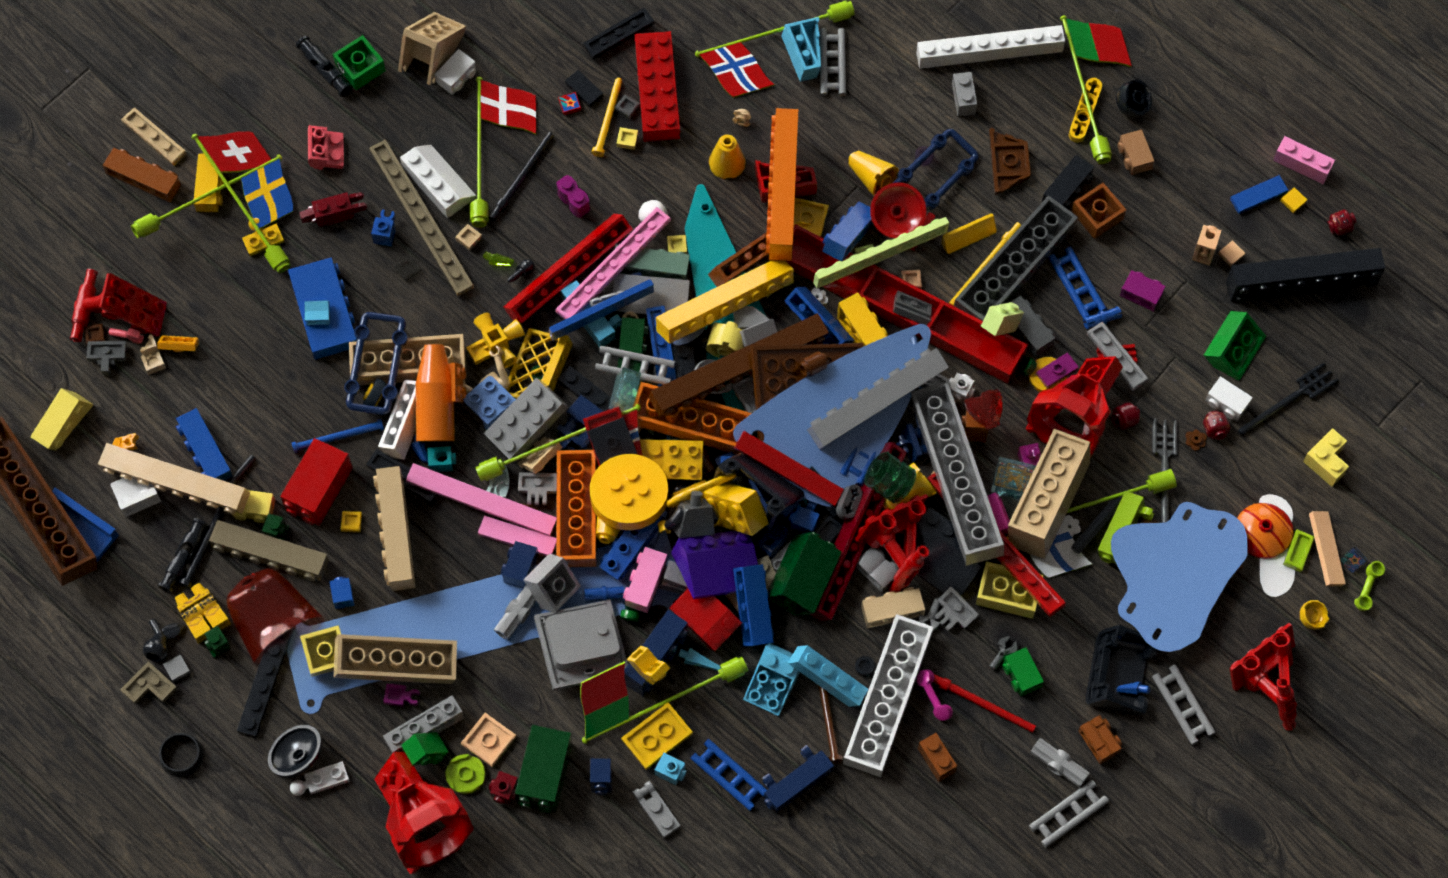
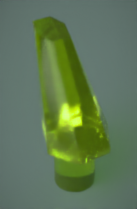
M485 251L483 254V258L489 260L490 265H511L514 262V259L498 253L493 255Z

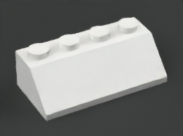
M432 145L414 147L400 157L402 168L447 219L477 197Z

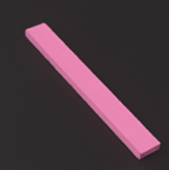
M656 207L555 309L556 313L563 319H567L582 312L590 304V300L596 298L671 221V218Z
M414 463L406 478V483L548 536L551 535L557 518Z

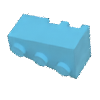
M819 17L785 24L781 35L800 82L817 78L821 67Z

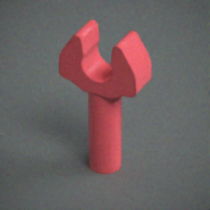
M115 328L109 329V335L127 338L136 344L142 343L144 338L143 335H140V331L129 328L128 331Z

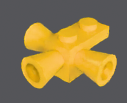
M483 313L476 317L473 323L481 331L483 339L466 347L475 365L492 357L489 353L490 350L497 354L498 349L496 346L501 347L503 350L501 360L505 369L515 364L517 357L508 349V341L525 336L518 320L515 319L502 330L499 324H493L490 313Z

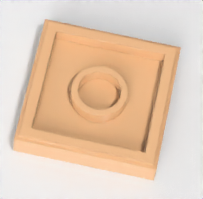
M484 713L461 742V745L493 768L517 738V735L487 713Z

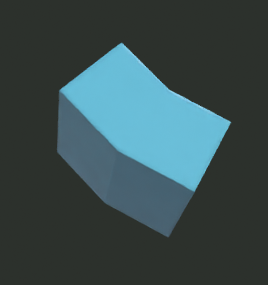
M305 301L306 325L330 324V302Z

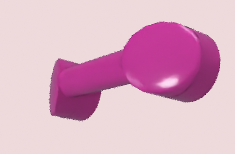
M928 669L921 670L916 680L918 685L923 686L934 707V716L941 721L949 720L953 715V711L949 705H941L931 686L934 681L933 672Z

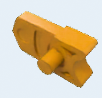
M134 433L115 438L112 445L127 450H136L138 447L135 443L139 436Z

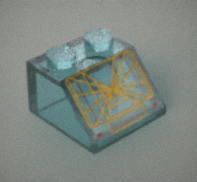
M999 457L991 491L996 492L999 496L1008 495L1016 500H1020L1036 465Z

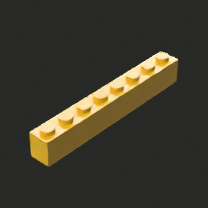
M771 260L657 316L656 331L669 344L790 285L793 283V268L786 261Z

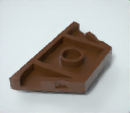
M989 128L994 195H999L1030 179L1028 142L1016 139L1009 134H1000L995 132V129Z

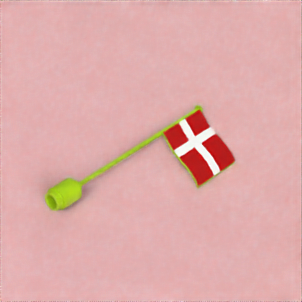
M477 77V199L470 203V222L473 227L483 228L489 221V204L481 199V120L499 126L525 130L536 135V95L524 90L498 86L483 81L482 77Z

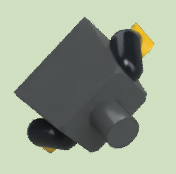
M692 491L690 500L679 502L678 508L670 519L660 521L658 528L660 533L665 530L666 533H671V529H673L679 538L714 535V527L717 526L716 522L720 516L713 505L709 504L706 499H702V492Z

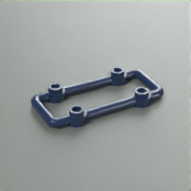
M947 129L942 134H936L931 140V145L908 168L900 169L896 176L897 179L893 182L908 184L913 178V172L936 150H942L947 144V139L951 136L971 157L962 160L957 167L958 170L934 194L930 193L925 197L926 212L934 210L939 205L940 198L963 175L967 176L973 171L974 164L979 158L978 152L953 129Z
M366 312L362 315L360 325L354 330L357 343L350 380L344 385L345 392L347 393L346 405L350 410L380 415L390 412L392 402L398 397L395 385L402 346L408 341L407 334L405 333L406 321L403 317L375 312ZM369 319L398 323V330L392 335L395 347L388 385L382 390V395L385 399L384 407L354 403V397L360 392V385L357 380L364 341L370 337V331L367 327Z

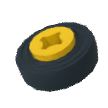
M377 378L374 383H371L362 399L364 400L362 404L377 406L383 396L382 390L386 386V382Z

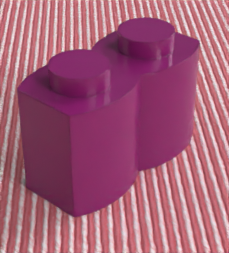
M566 175L556 182L559 198L562 202L569 205L573 215L581 218L590 211L587 194L578 188L576 181L571 176Z

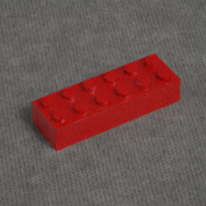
M671 31L635 34L643 142L680 139Z

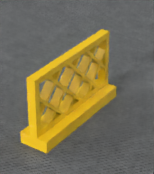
M531 328L528 329L517 355V361L509 375L510 386L506 389L509 392L511 386L519 384L521 390L515 393L509 392L515 399L527 388H522L520 382L529 377L533 382L534 380L531 375L541 371L544 374L541 380L554 392L558 382L557 379L560 377L573 345L569 335L556 339L555 341H558L556 346L548 350L545 343L552 340L550 333ZM532 335L539 336L541 341L533 345L529 342ZM544 344L547 351L536 356L533 349ZM532 350L535 357L524 362V354ZM549 355L551 358L549 363L541 366L539 359ZM537 361L540 367L529 372L527 365ZM525 367L528 373L517 378V370Z

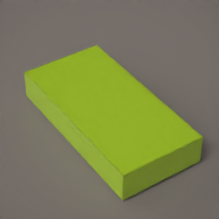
M1297 529L1283 565L1301 572L1314 541V536Z

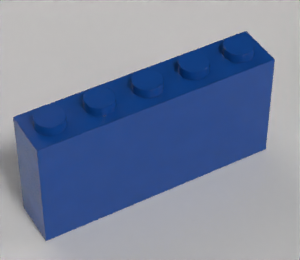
M331 257L289 269L288 272L314 360L349 350V342H357L354 335L355 329L352 327L355 321L352 312L348 313L347 307H350L348 297H343L342 294L345 287L342 279L338 280L337 277L340 274L338 264H333ZM305 301H329L330 324L306 325Z

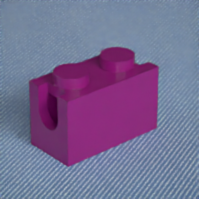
M1131 270L1121 289L1120 296L1154 312L1163 295L1165 285L1158 280L1145 277L1141 272Z

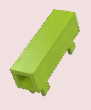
M1125 491L1098 548L1099 558L1102 561L1116 564L1111 551V540L1113 534L1118 529L1127 525L1137 524L1139 517L1152 521L1154 513H1152L1153 509L1145 507L1142 496Z

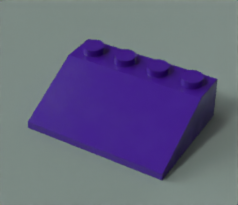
M737 531L679 538L671 552L693 599L736 593L733 568L758 565L754 544L750 536Z

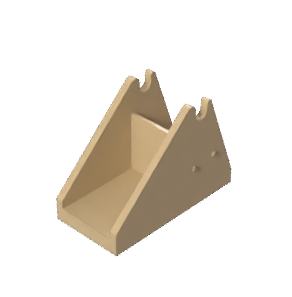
M433 12L406 27L402 37L398 71H406L412 60L416 58L430 65L427 84H435V73L454 53L464 36L466 26Z

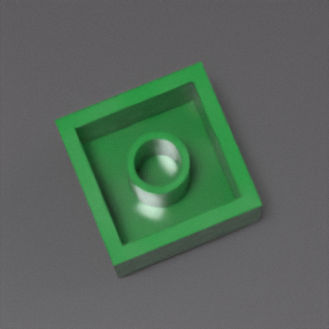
M363 35L333 54L336 67L355 90H358L386 71L384 60Z

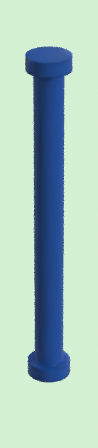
M378 419V422L316 439L329 443L378 429L382 431L384 428L382 420ZM313 439L299 443L292 442L294 453L309 448Z

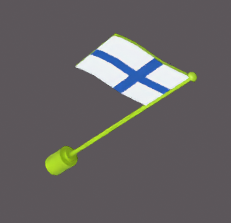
M1168 469L1149 475L1146 485L1127 491L1133 493L1147 488L1149 492L1152 491L1153 494L1175 488L1177 484L1173 471ZM1125 491L1089 503H1085L1073 508H1069L1067 513L1082 508H1086L1101 502H1105L1117 498L1119 496L1121 497L1124 495ZM1062 524L1045 559L1029 554L1036 567L1047 578L1092 565L1082 553L1077 554L1073 552L1071 546L1075 541Z

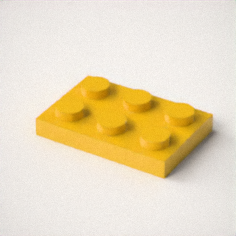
M667 702L624 735L621 740L645 770H647L660 760L663 753L668 754L689 738L693 732L669 702Z

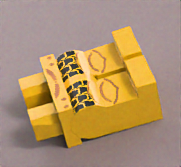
M200 583L191 588L195 596L189 600L184 593L175 597L178 605L177 609L198 644L207 639L204 633L211 630L203 617L207 619L212 629L219 626L220 630L231 624L209 590L205 589Z

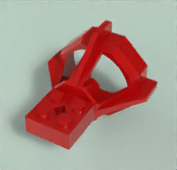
M1116 356L1086 358L1076 375H1071L1052 389H1045L1039 392L1032 403L1027 417L1028 425L1025 428L1027 432H1035L1040 440L1046 444L1054 429L1089 441L1091 458L1104 432L1105 421L1111 412L1106 395L1123 368ZM1062 409L1071 411L1085 422L1082 434L1062 427L1053 418Z
M405 752L392 753L374 780L390 805L385 827L391 836V842L404 867L410 874H415L420 867H430L458 851L474 828L467 812L452 789L423 782ZM437 821H441L446 826L430 839L415 843L414 836L427 826Z

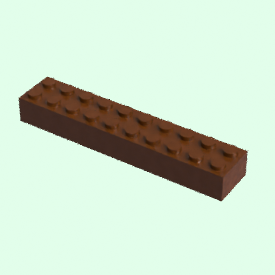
M0 417V493L60 584L64 586L96 570V556L3 417Z

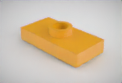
M161 336L157 342V349L173 350L174 352L196 351L199 345V338Z

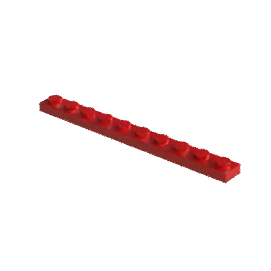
M933 473L927 480L944 500L937 477ZM999 530L1004 543V556L997 557L1000 563L1050 617L1065 607L1066 602Z

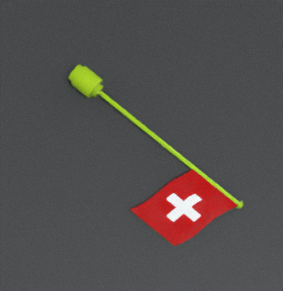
M233 132L218 136H198V134H193L192 140H195L268 247L265 250V258L274 271L278 273L285 272L291 266L289 258L280 245L269 244L222 174L252 170L270 161L271 158L253 132Z

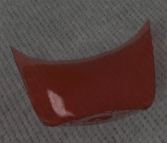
M269 568L246 576L227 596V606L230 615L253 662L256 661L259 654L268 644L290 628L305 620L322 617L280 573ZM253 578L249 584L242 585L246 580ZM256 585L255 590H250V587Z

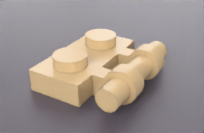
M543 437L540 441L537 440L534 443V447L532 449L540 447L554 440L551 438L547 439L546 437ZM560 443L554 444L523 457L517 464L521 468L525 467L526 470L536 474L544 468V465L551 458L557 455V450H560L562 446Z

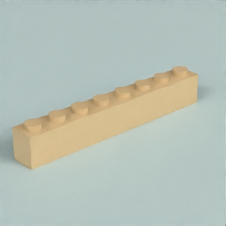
M106 443L98 465L104 468L103 472L110 475L118 473L121 474V478L129 481L132 478L138 480L137 483L144 486L152 484L159 491L165 492L167 489L172 491V494L183 498V495L189 497V500L196 503L204 501L211 508L217 509L219 506L224 508L225 512L235 515V512L243 513L251 493L244 487Z

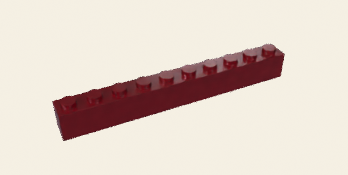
M893 442L886 443L876 458L863 486H860L862 498L854 517L845 520L837 537L835 545L842 553L815 612L809 614L818 621L832 620L866 544L865 539L856 542L855 538L859 534L858 530L866 524L865 521L873 515L877 517L905 457L906 451Z

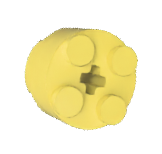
M728 321L727 324L713 323L706 350L711 355L720 358V355L727 356L744 348L740 334L741 329L737 328L738 325L731 321Z

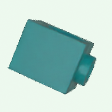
M451 446L428 448V466L430 470L435 472L453 471V464H456V453H452ZM440 457L447 458L444 462L438 461Z

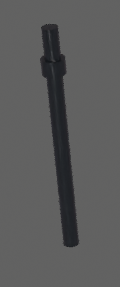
M548 132L502 199L499 198L496 202V207L489 216L490 220L495 221L499 214L505 211L511 197L554 138L551 132Z

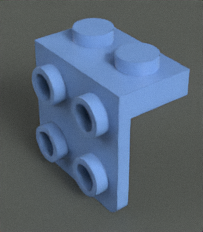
M488 376L470 391L463 400L483 420L484 428L487 430L516 399L492 376Z

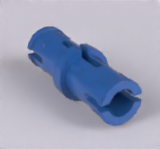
M1117 306L1084 317L1083 322L1086 321V323H1083L1084 327L1089 329L1101 322L1106 325L1109 321L1122 318V314H1119L1121 309Z
M623 586L584 588L585 601L624 599Z

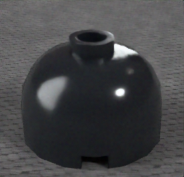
M1135 79L1121 85L1116 93L1117 107L1126 116H1142L1151 109L1152 95L1151 92L1148 93L1146 89L1148 86L1142 80Z

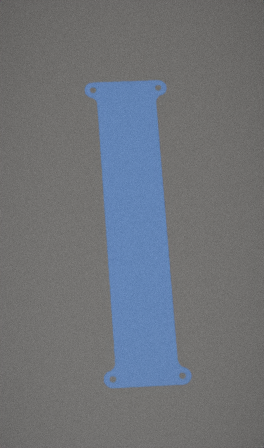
M665 530L660 533L655 547L647 546V548L667 554L668 561L675 562ZM611 545L597 548V567H569L581 587L558 610L602 601V599L585 601L584 588L623 586L625 591L626 587H630V576L633 569L636 570L635 564L620 583L599 567L602 556L605 553L608 554L612 549ZM497 575L312 626L303 624L296 617H289L283 623H293L296 625L287 648V654L300 707L305 713L313 714L321 708L322 700L329 694L380 681L334 678V671L311 677L300 638L301 635L339 625L340 632L344 635L457 641V659L538 638L539 635L534 616L551 611L542 609L536 601L526 621L523 624H519L509 640L503 639L494 632V629L505 615V610L509 603L518 597L523 588L504 583L502 575ZM657 589L652 606L663 605L670 610L669 607L673 604V601L677 600L682 594ZM622 598L607 599L611 600L615 616L620 615L621 610H625ZM314 700L315 705L309 707L307 701Z

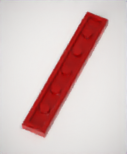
M746 431L742 432L734 446V449L833 507L844 490Z

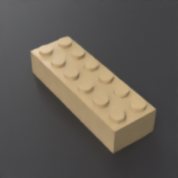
M454 334L408 338L407 343L402 346L396 383L404 382V380L416 381L424 346L429 344L444 345L449 364H463V368L466 369L464 335ZM392 339L364 341L357 380L359 385H370L377 378L388 383L395 347ZM349 342L350 376L357 342Z
M400 466L376 469L377 475L373 476L376 491L379 492V494H375L378 510L381 511V513L377 514L378 523L381 530L383 529L380 532V541L383 548H385L382 551V559L385 567H387L384 570L385 581L392 591L413 589L416 586L403 475Z
M338 634L335 638L334 678L452 684L456 680L457 641Z

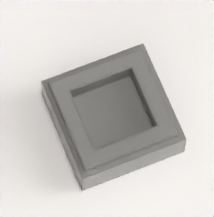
M181 655L163 664L172 682L190 673Z

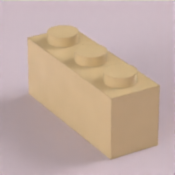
M913 587L906 588L903 592L899 593L887 592L881 597L869 596L862 601L861 605L867 629L893 623L896 614L912 619L919 617L920 614L924 616L925 613L920 589H914Z

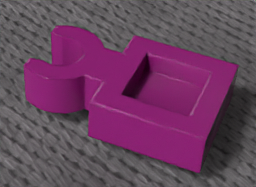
M387 683L383 703L384 705L404 707V702H408L412 706H417L418 701L412 700L411 697L413 695H420V692L417 689H412L408 692L406 691L407 687L404 685Z

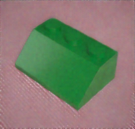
M1230 311L1203 356L1214 368L1236 380H1240L1266 338V335L1247 312Z

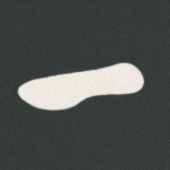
M1272 494L1264 495L1260 498L1259 503H1269L1281 508L1292 522V508L1285 499ZM1262 524L1264 528H1269L1268 524ZM1288 548L1279 556L1268 559L1260 558V582L1264 592L1271 597H1277L1286 593L1293 584L1295 570L1283 565Z

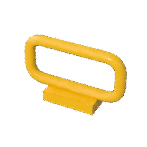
M735 473L730 476L724 474L707 482L703 480L671 494L672 498L666 502V507L672 508L676 506L678 508L679 502L690 500L692 491L703 493L722 483L731 482L737 477V474Z

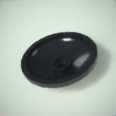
M297 725L283 732L274 741L269 750L268 765L271 771L282 778H291L306 772L314 765L321 753L323 745L321 734L310 725Z

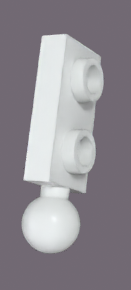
M343 761L304 774L306 781H293L290 785V791L293 795L300 796L309 788L312 795L349 782Z

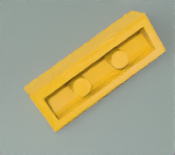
M990 213L944 234L941 244L946 253L950 254L995 234L997 229L994 215Z

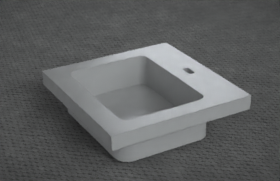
M611 600L557 610L556 613L551 611L534 616L553 691L579 686L582 681L624 661L625 668L627 667L628 663Z

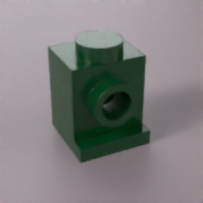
M268 514L262 533L285 541L290 526L285 524L283 517Z
M219 626L204 633L207 638L204 643L213 658L231 649Z

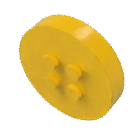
M623 454L612 457L602 463L592 476L590 482L591 505L599 519L613 528L620 530L642 529L659 519L666 508V502L668 501L667 478L659 465L647 457L636 454Z

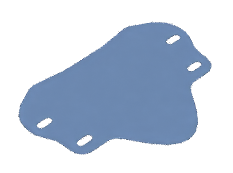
M1184 502L1178 506L1171 519L1165 523L1132 524L1118 529L1112 536L1111 551L1128 586L1127 592L1118 606L1119 615L1139 631L1146 643L1160 651L1172 652L1180 650L1197 641L1201 636L1208 615L1222 590L1247 557V534L1244 525L1235 516L1225 511L1207 510L1194 503ZM1190 509L1192 511L1191 516L1188 520H1183L1186 510ZM1224 518L1227 520V523L1222 530L1218 529V524L1220 523L1221 519ZM1134 602L1136 607L1131 614H1128L1127 608L1130 603ZM1157 628H1160L1162 632L1158 639L1154 640L1152 635Z

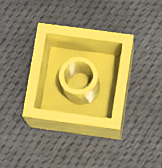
M339 625L300 636L311 677L334 671L335 638L338 634H341Z

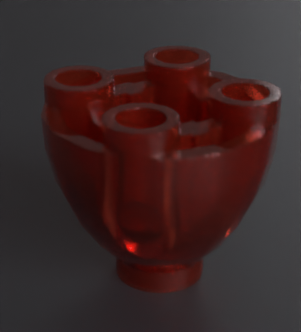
M999 389L982 392L979 397H971L964 400V406L969 415L976 422L985 426L986 430L1001 425L1003 397Z

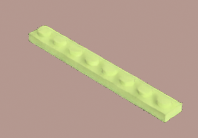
M946 217L935 219L926 226H919L912 232L901 234L898 238L886 240L881 245L870 247L861 254H854L849 259L838 261L826 269L821 268L815 273L813 283L818 289L947 233L949 221Z

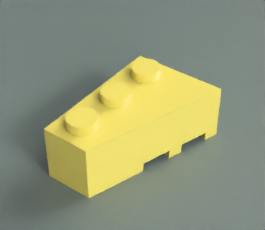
M61 388L30 437L46 448L56 451L62 446L64 440L94 404L76 392Z

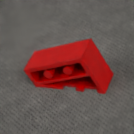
M755 160V174L761 202H768L770 164ZM796 165L795 197L816 194L817 181L814 168Z

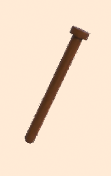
M819 686L831 754L828 759L832 764L842 762L843 759L842 755L838 753L828 692Z

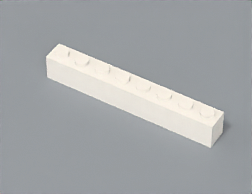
M1062 25L923 41L918 42L916 53L919 69L1063 52L1065 38Z

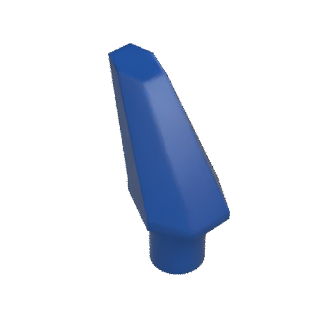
M414 434V442L411 443V447L421 462L428 463L425 443L416 441V434Z
M1135 682L1118 686L1117 692L1149 694L1150 686L1142 685V682Z

